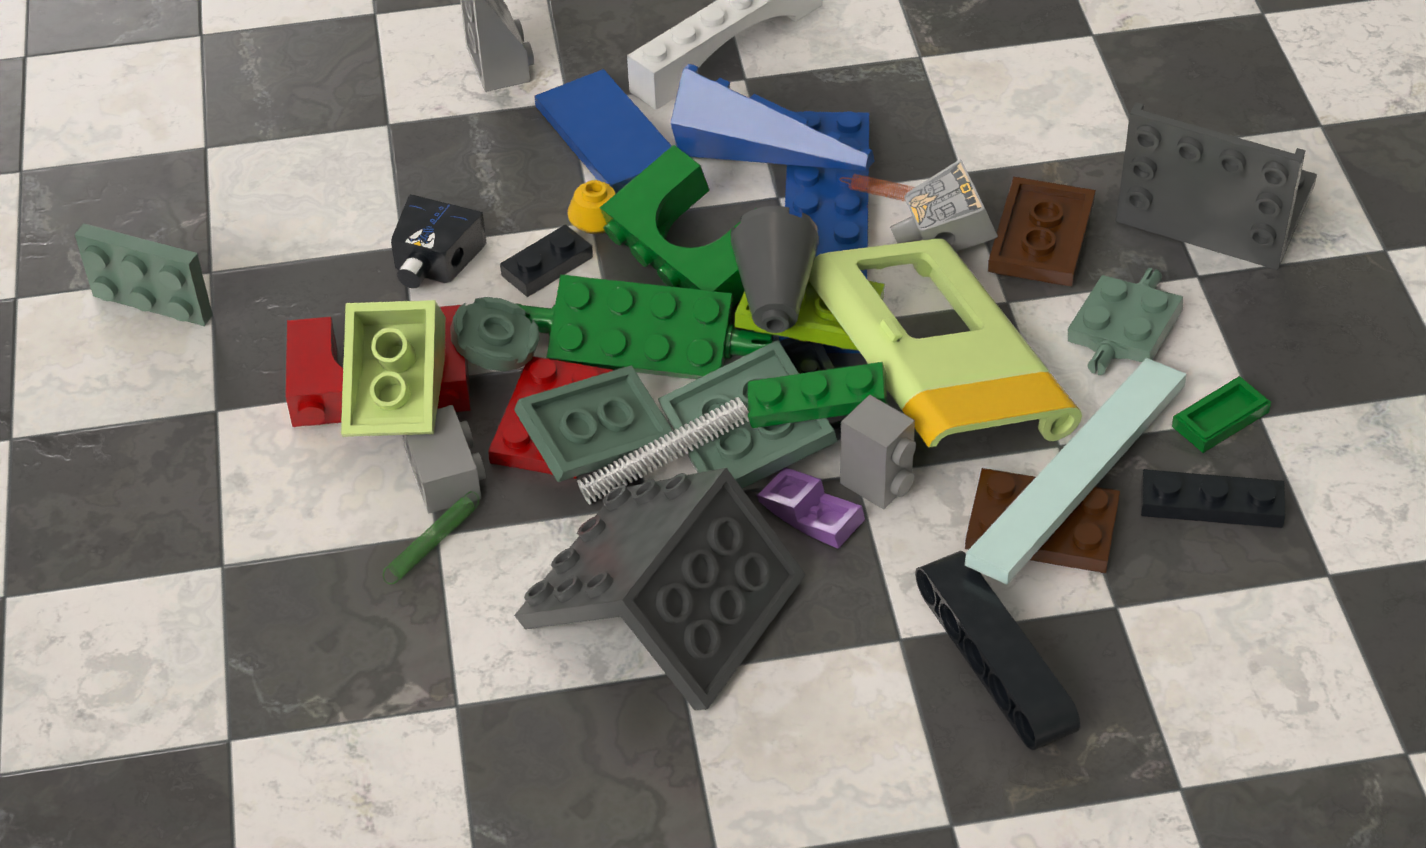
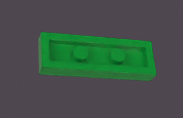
M883 362L748 381V419L751 427L758 428L849 415L869 395L887 404L886 371Z

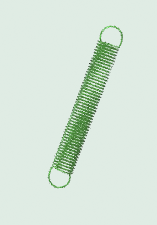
M460 498L407 549L400 553L389 564V569L391 570L392 568L390 565L395 566V570L401 574L399 578L401 579L441 540L465 520L476 507H472L470 510L469 508L467 509L461 501L465 498ZM432 535L434 538L430 539V541L428 540L426 544L424 540L426 541L427 537L429 538Z

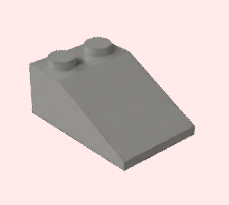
M460 0L466 47L485 92L530 82L529 66L534 65L532 47L529 42L523 43L524 34L519 19L513 20L503 0Z

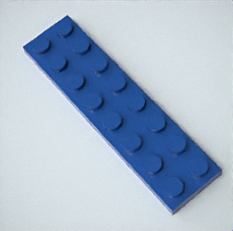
M851 111L794 112L808 119L807 126L819 132L827 134L829 131H834L841 135L840 142L859 151L866 147L869 148V113ZM787 165L785 207H789V214L802 218V212L805 213L817 225L819 245L816 256L827 252L868 247V193L850 189L852 179L844 178H853L854 174L867 177L869 176V168L867 171ZM860 270L867 279V270ZM779 336V341L789 337ZM822 344L826 353H860L857 350L842 349Z

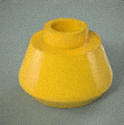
M591 180L580 185L575 190L568 207L569 221L573 226L585 233H605L603 227L607 223L600 207L613 197L616 192L609 184L598 180Z

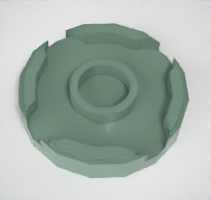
M493 297L476 298L473 304L466 306V303L461 305L454 315L450 327L451 341L459 354L472 364L496 371L518 369L531 361L539 342V330L534 320L531 323L525 317L526 311L520 306L502 298Z

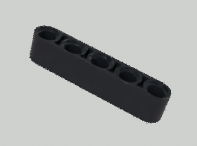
M958 551L916 568V582L924 601L1023 743L1029 749L1036 750L1079 731L1080 718L1071 697L982 574L965 566L966 553Z

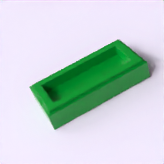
M1238 376L1174 415L1172 427L1198 450L1205 453L1268 414L1271 401Z

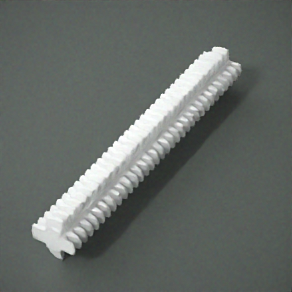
M736 397L735 401L731 400L730 403H725V406L721 405L720 409L715 408V412L711 410L710 415L706 413L704 414L705 417H699L700 420L698 418L694 419L695 423L690 421L684 427H679L680 431L675 429V434L672 431L669 432L670 437L665 434L664 438H659V441L654 440V444L652 442L648 443L649 447L644 445V450L640 447L638 449L639 453L635 450L633 451L634 455L632 453L628 454L629 458L626 455L623 456L624 461L619 458L618 462H613V465L608 464V468L604 466L603 471L598 469V474L593 472V477L590 474L587 475L588 480L586 477L582 478L583 482L577 480L578 486L585 500L590 505L592 504L591 498L594 502L597 501L596 495L599 499H602L601 492L606 496V489L610 492L612 490L611 487L614 489L617 487L616 484L618 486L622 485L621 482L627 486L626 479L632 483V477L635 481L638 480L637 474L640 478L643 477L642 471L645 475H648L647 468L650 472H653L652 465L656 470L658 469L657 463L660 467H663L662 460L667 465V457L672 462V455L676 459L679 458L677 452L682 457L684 456L682 450L686 454L689 453L687 447L693 451L692 444L699 448L698 441L703 446V439L706 443H709L708 436L713 441V433L718 438V431L724 435L723 428L728 433V426L734 430L733 423L739 427L738 420L742 425L745 424L743 418L749 422V412L741 399Z

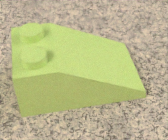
M435 300L346 303L341 435L343 437L434 434L445 360L446 317Z

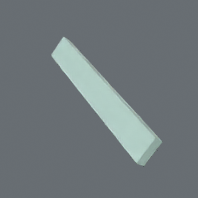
M1146 358L966 552L965 566L1007 585L1185 386L1187 374Z

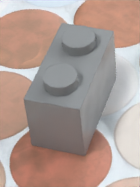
M871 395L864 399L841 421L840 484L882 509H885L897 496L903 497L909 491L914 481L912 465L913 454L916 449V443L914 442L915 420Z
M453 405L437 409L434 434L403 435L405 450L428 514L451 508L460 498H465V495L472 502L478 500V497L479 500L481 499L479 480L486 479L484 465L479 452L471 454L469 448L474 447L470 427L467 421L459 422Z

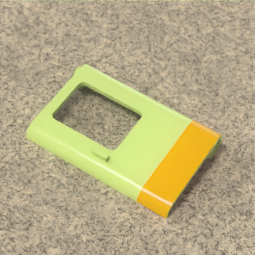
M929 239L827 252L815 257L809 282L867 363L883 362L888 392L903 413L915 420V429L928 448L937 446L942 438L950 434L1036 419L1040 420L1038 425L1039 432L1048 441H1057L1065 438L1078 427L1082 418L1081 410L946 240ZM913 264L914 269L919 275L931 278L970 331L920 339L912 338L906 333L860 270L883 269L890 266Z

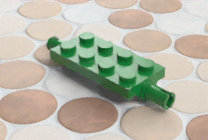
M560 274L556 303L552 308L526 306L516 303L526 311L525 317L531 323L532 320L535 321L539 333L549 334L547 359L611 370H618L632 365L636 373L697 380L723 367L726 359H731L732 355L746 356L773 342V334L735 329V325L731 324L734 300L732 293Z

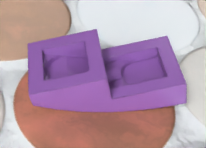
M787 467L783 468L757 495L759 502L783 521L810 537L835 548H839L865 520L861 505L826 494L821 479Z

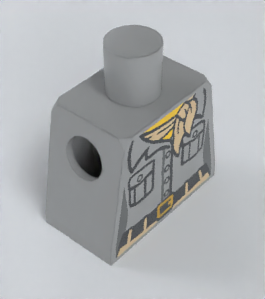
M962 160L956 161L907 192L904 198L912 216L890 226L897 244L920 241L922 239H944L952 246L955 252L998 237Z

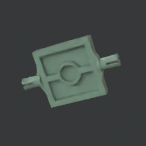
M1148 268L1137 284L1102 275L1068 327V342L1088 347L1095 352L1087 365L1093 374L1098 370V375H1103L1114 358L1131 359L1138 362H1143L1146 358L1154 359L1183 310V296L1156 289L1162 280V274L1159 270L1155 269L1153 272V268Z

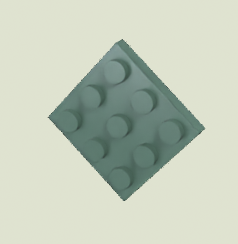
M776 340L658 398V401L673 430L678 429L680 431L679 427H684L690 421L695 423L694 419L698 418L700 420L699 417H705L704 414L706 413L710 415L711 410L715 412V408L720 409L721 405L725 406V403H730L731 400L735 401L736 397L741 399L748 410V381L799 373L780 342ZM743 418L745 424L742 425L738 420L739 427L733 423L734 430L728 426L729 432L727 433L723 428L724 435L718 431V438L713 433V441L708 436L709 443H706L703 439V446L698 441L699 448L692 444L694 450L691 451L687 447L689 451L687 455L697 473L727 468L743 489L838 441L827 418L752 428L750 422Z

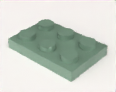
M84 223L75 233L93 297L205 326L213 314L197 253Z
M632 365L521 398L514 408V411L557 482L601 469L604 466L607 467L608 464L613 465V462H618L619 458L624 461L623 456L626 455L629 458V453L634 455L633 451L635 450L639 453L638 449L640 447L644 450V445L649 447L648 443L652 442L654 444V440L659 441V438H664L665 434L670 437L669 432H673Z

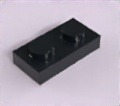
M565 224L501 262V276L526 297H529L560 278V274L565 275L593 258L592 245Z

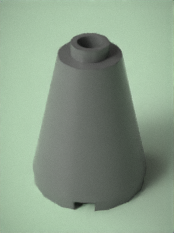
M766 206L751 210L741 216V223L736 228L733 226L731 230V246L753 322L759 328L770 333L783 332L796 324L819 245L818 227L811 217L803 212L802 218L789 214V207Z

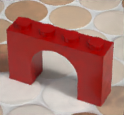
M461 305L440 307L446 317L445 360L437 409L453 405L455 412L471 411L468 360L458 353L451 341L450 332L453 317ZM319 317L287 320L286 401L292 427L341 423L343 368L337 363V343L332 318Z

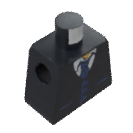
M410 194L391 239L394 264L398 270L397 277L399 281L409 288H418L424 278L442 283L451 282L487 243L483 212Z

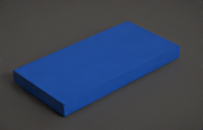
M604 69L534 96L535 107L598 181L609 184L616 193L671 147V144Z

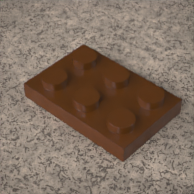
M1013 176L997 230L998 237L994 240L989 256L988 272L1072 287L1094 205L1096 190Z
M986 468L981 469L966 534L965 549L969 550L1036 477ZM1094 487L1030 560L1106 573L1120 491Z

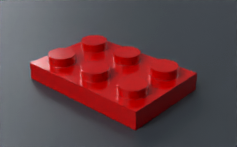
M533 356L531 361L525 364L488 450L490 463L552 474L514 411L518 400L613 370Z

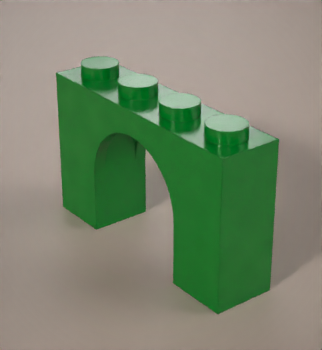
M673 145L600 207L607 223L603 228L615 244L620 246L624 243L627 245L634 258L642 266L648 267L651 265L654 267L661 280L667 286L732 293L734 306L741 300L744 294V287L731 246L732 229L718 240L701 247H680L666 241L672 224L710 191L701 165Z

